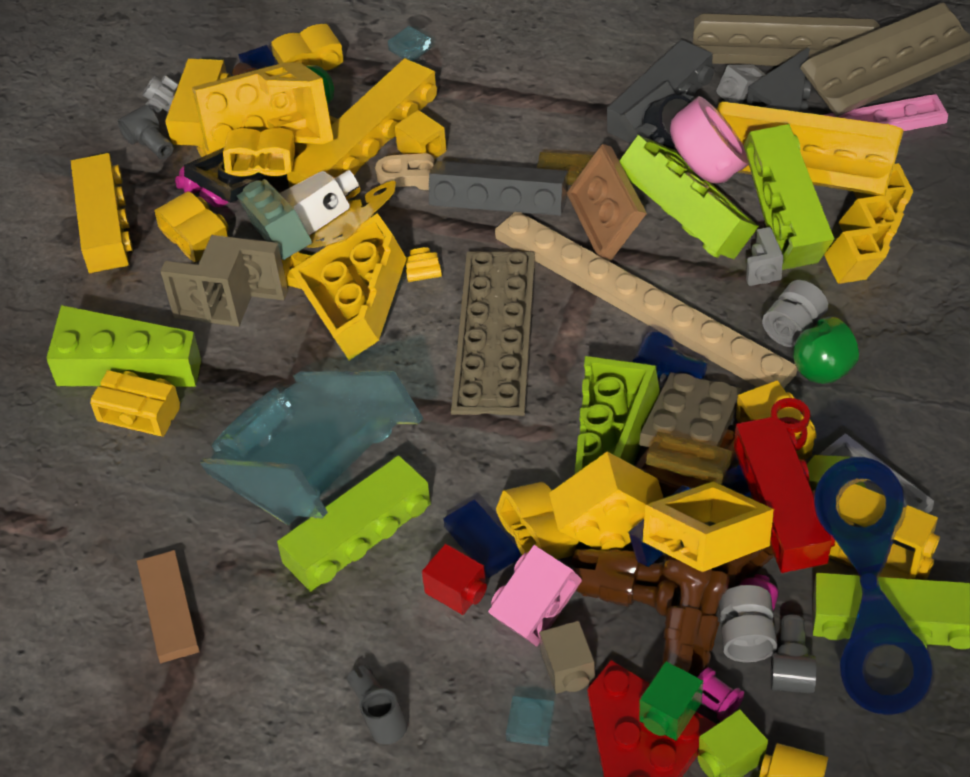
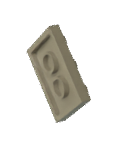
M671 372L640 433L639 445L649 448L655 447L658 450L713 463L736 412L737 397L741 394L742 388L730 386L724 382H712L694 378L689 374Z

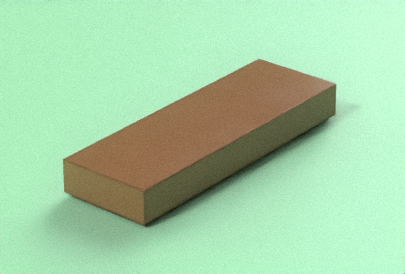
M175 550L137 560L160 664L200 652Z

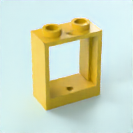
M846 480L829 509L828 522L831 524L835 535V546L831 547L829 558L874 577L927 580L934 564L932 556L940 540V536L934 534L938 517ZM854 523L915 548L914 552L855 528Z
M713 481L646 504L643 542L704 572L769 547L774 509ZM711 521L715 524L708 526L704 523Z

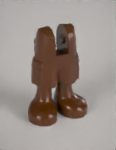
M575 549L571 560L575 569L572 570L582 579V582L575 591L586 597H599L607 603L610 602L626 607L633 605L634 601L641 602L655 608L659 615L666 617L667 609L671 606H677L680 586L668 580L663 575L662 569L665 560L677 559L666 554L665 559L661 563H642L639 552ZM639 580H640V581L648 582V583L655 584V585H658V586H645V585H639V584H637V583H638Z
M665 560L662 569L663 575L680 586L681 600L680 606H671L667 609L662 666L667 661L698 677L702 671L710 666V652L713 649L720 623L718 622L719 618L715 614L723 594L728 589L730 577L728 574L712 571V569L701 572L679 560Z

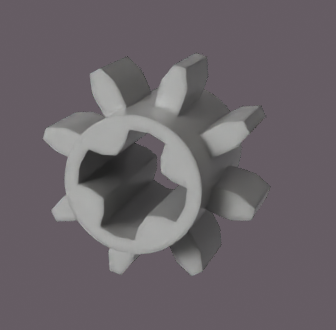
M164 75L162 79L154 76L142 93V96L148 99L145 105L149 106L157 114L162 109L169 112L178 83L167 75Z

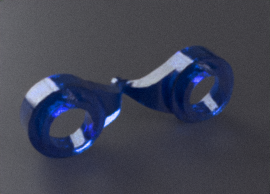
M866 457L847 458L835 463L822 475L814 496L815 511L821 525L833 536L859 573L862 587L860 608L850 640L841 657V678L847 693L864 709L882 715H899L913 710L926 699L932 688L935 676L934 662L928 647L914 634L901 614L882 591L878 582V578L888 559L895 534L901 527L906 515V495L902 484L886 465ZM858 482H870L879 486L886 498V509L882 517L875 524L867 527H854L847 524L842 519L839 511V502L843 492L850 485ZM886 645L897 646L903 649L910 656L914 666L913 678L909 686L901 693L895 695H883L875 691L868 683L865 675V665L870 654L877 648Z

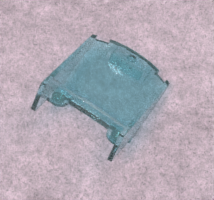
M394 371L298 372L293 375L296 381L295 384L279 393L277 388H273L238 416L211 445L215 450L214 455L211 458H202L200 464L208 475L286 525H289L298 516L322 519L328 511L319 497L327 487L373 443H379L388 438L392 433L391 429L396 424H419L423 420V416Z

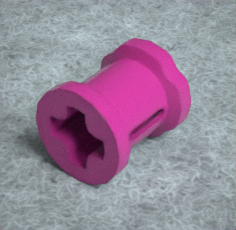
M708 667L697 677L703 680L702 703L717 713V719L722 722L736 712L744 698V691L740 688H731L715 676L716 672Z

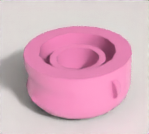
M698 96L672 119L670 133L677 151L687 165L703 180L710 183H724L734 173L749 165L744 146L723 116L703 97Z

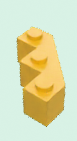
M899 163L894 164L886 196L853 191L857 200L839 221L843 232L824 254L838 284L866 280L886 258L890 249V242L903 218L905 206L913 194V189Z

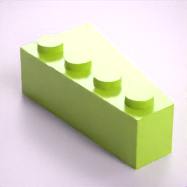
M790 124L749 132L744 143V149L766 227H771L783 254L782 270L819 263L834 241V236L801 155L797 135L793 134Z
M637 135L619 161L628 179L661 206L668 215L682 224L681 227L688 234L699 238L704 243L702 247L716 258L723 255L735 259L759 227L712 183L700 178L687 165L681 155L671 148Z
M61 305L46 357L56 386H101L100 382L107 370L118 373L131 371L140 378L153 381L158 378L165 379L175 387H196L201 364V356L193 331Z
M585 356V377L582 383L583 400L579 417L580 434L577 441L575 474L607 451L634 466L641 445H639L640 433L660 395L656 366Z

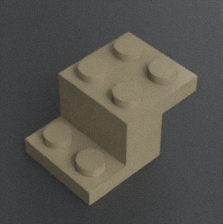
M211 235L198 265L165 261L160 270L173 317L176 319L239 327L251 297L284 301L288 292L279 245L275 242Z

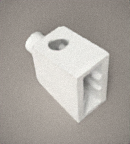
M350 170L336 178H333L325 171H321L279 194L295 209L308 235H311L349 209L350 206L345 195L359 188V184Z

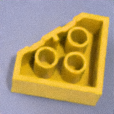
M378 213L358 225L357 227H361L349 238L326 246L290 270L348 360H351L379 341L407 259L395 237Z

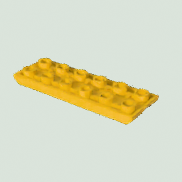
M720 102L718 104L717 111L731 126L743 146L751 131L790 124L793 134L797 135L799 139L800 152L813 185L886 196L904 132L902 128L890 124L730 102ZM749 165L737 172L752 175Z

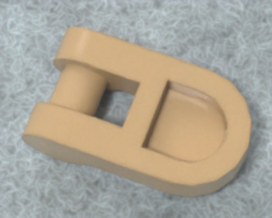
M426 153L385 156L375 166L377 181L381 185L389 181H395L396 187L416 186L421 190H429V173L434 166V157Z

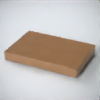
M602 144L570 187L567 195L596 254L610 262L647 213L612 147Z

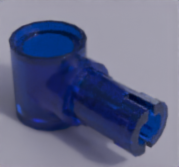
M656 331L648 332L645 335L632 361L633 363L655 365L657 378H660L662 374L669 376L672 372L689 374L694 378L704 379L708 366L707 361L679 353V349L674 348L673 341L667 335Z

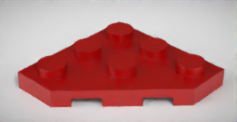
M612 660L587 689V698L604 777H683L698 757L699 737L716 726V724L695 712L677 741L666 735L659 736L652 733L639 721L640 698L650 683Z

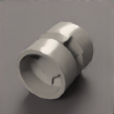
M804 280L792 281L763 316L762 324L765 331L777 343L786 347H794L795 341L806 329L813 328L828 310L826 296L818 287Z
M740 585L728 589L719 602L720 622L723 625L721 633L724 654L734 661L743 663L757 662L772 656L777 651L775 625L772 622L773 607L770 593L768 590L754 585Z

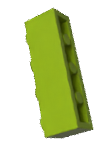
M398 455L279 539L277 544L282 563L310 592L319 585L328 583L335 577L337 572L352 561L361 559L367 550L381 540L390 538L400 526L411 518L420 516L431 505L428 482Z
M816 573L813 590V636L825 637L830 640L846 638L867 640L871 643H884L888 641L909 643L913 646H926L930 644L951 646L955 649H969L970 583Z

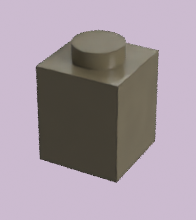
M579 621L539 632L541 656L555 694L564 691H580L594 682V659Z

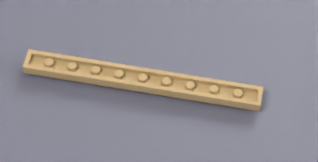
M514 212L495 229L497 240L518 252H535L536 262L756 387L778 380L781 386L785 388L796 376L797 368L790 361L521 212Z

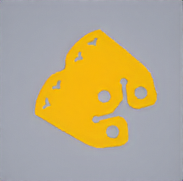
M386 182L366 193L365 200L368 204L364 207H361V200L348 201L349 209L309 235L313 243L306 247L327 246L349 238L361 227H357L358 225L368 220L394 194L396 182ZM360 186L345 197L346 200L356 196L361 191ZM387 188L383 193L374 195L378 190Z

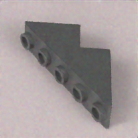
M806 48L748 87L747 105L807 113L809 101H804L803 99L810 98L811 82L806 79L807 77L800 67L809 59L810 49Z

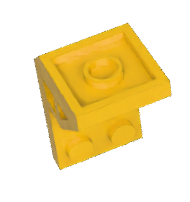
M300 62L281 63L192 87L205 148L209 152L224 148L228 132L240 128L254 129L259 132L270 128L288 129L294 132L295 143L324 144L334 141L322 77Z

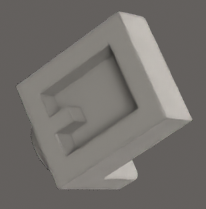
M754 64L727 65L716 93L726 102L742 104L746 94H748V87L766 74Z
M771 227L757 229L756 244L752 245L753 257L747 259L746 281L749 286L766 284L782 279L783 254Z

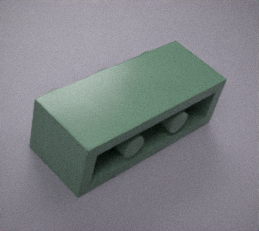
M266 179L251 182L245 186L243 192L236 195L257 232L265 241L278 243L282 260L313 243L295 209Z

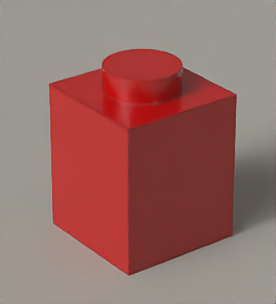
M444 544L422 570L425 594L462 615L466 613L472 604H478L486 593L487 584L484 565L447 544Z

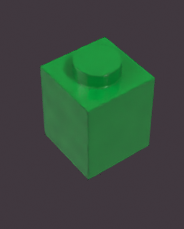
M666 661L640 698L639 721L652 733L659 736L666 735L677 741L702 703L703 680Z

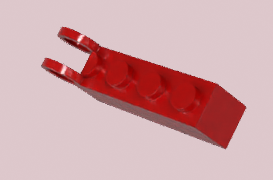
M795 398L778 400L772 406L771 415L768 418L737 423L734 439V449L753 500L774 509L770 546L781 573L828 564L830 549L835 546L833 528L829 522H824L821 515L822 503L819 493L816 490L812 491L808 483V466L804 459L799 460L796 453L807 441L808 432L806 427L810 421V410L804 402ZM792 407L798 409L804 418L801 421L792 417L778 418L777 413L783 408ZM799 432L801 437L796 441L794 433Z

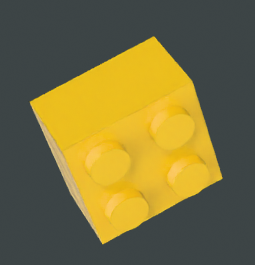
M608 451L549 492L558 531L596 550L604 551L619 549L621 551L627 544L641 536L644 529L645 505L663 499L657 478Z

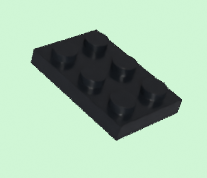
M224 148L184 165V177L230 203L237 201L236 195L243 192L245 186L251 182L266 179L272 184L287 177V174L268 176L259 172L250 176L230 175L225 172Z

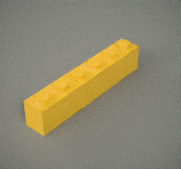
M404 58L331 125L334 141L324 144H310L294 159L292 172L287 174L289 188L321 171H325L333 178L348 170L355 175L358 169L370 158L374 157L390 139L396 136L394 125L415 111H421L428 103L434 100L437 95L435 71Z

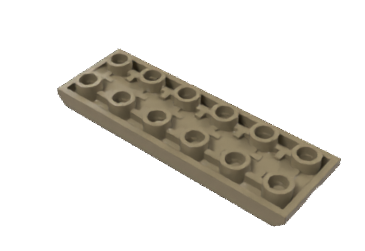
M942 2L811 57L801 65L800 69L834 115L838 117L970 59V34L963 29L953 12Z
M701 14L694 19L693 45L713 53V64L780 66L806 48L810 49V59L880 29V24L873 19Z
M467 251L451 415L496 414L525 416L535 252Z

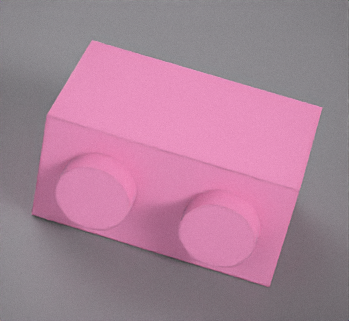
M533 545L529 553H524L518 559L514 568L515 573L507 585L500 587L494 594L491 601L492 606L488 613L537 647L540 643L539 632L550 629L582 582V579L571 568Z

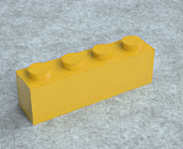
M109 153L70 160L81 251L88 272L94 273L128 266L127 252L133 251L129 231L124 232V229L129 228V221L125 208L121 209V206H126V200L122 186H117L118 184H123L119 164H112Z

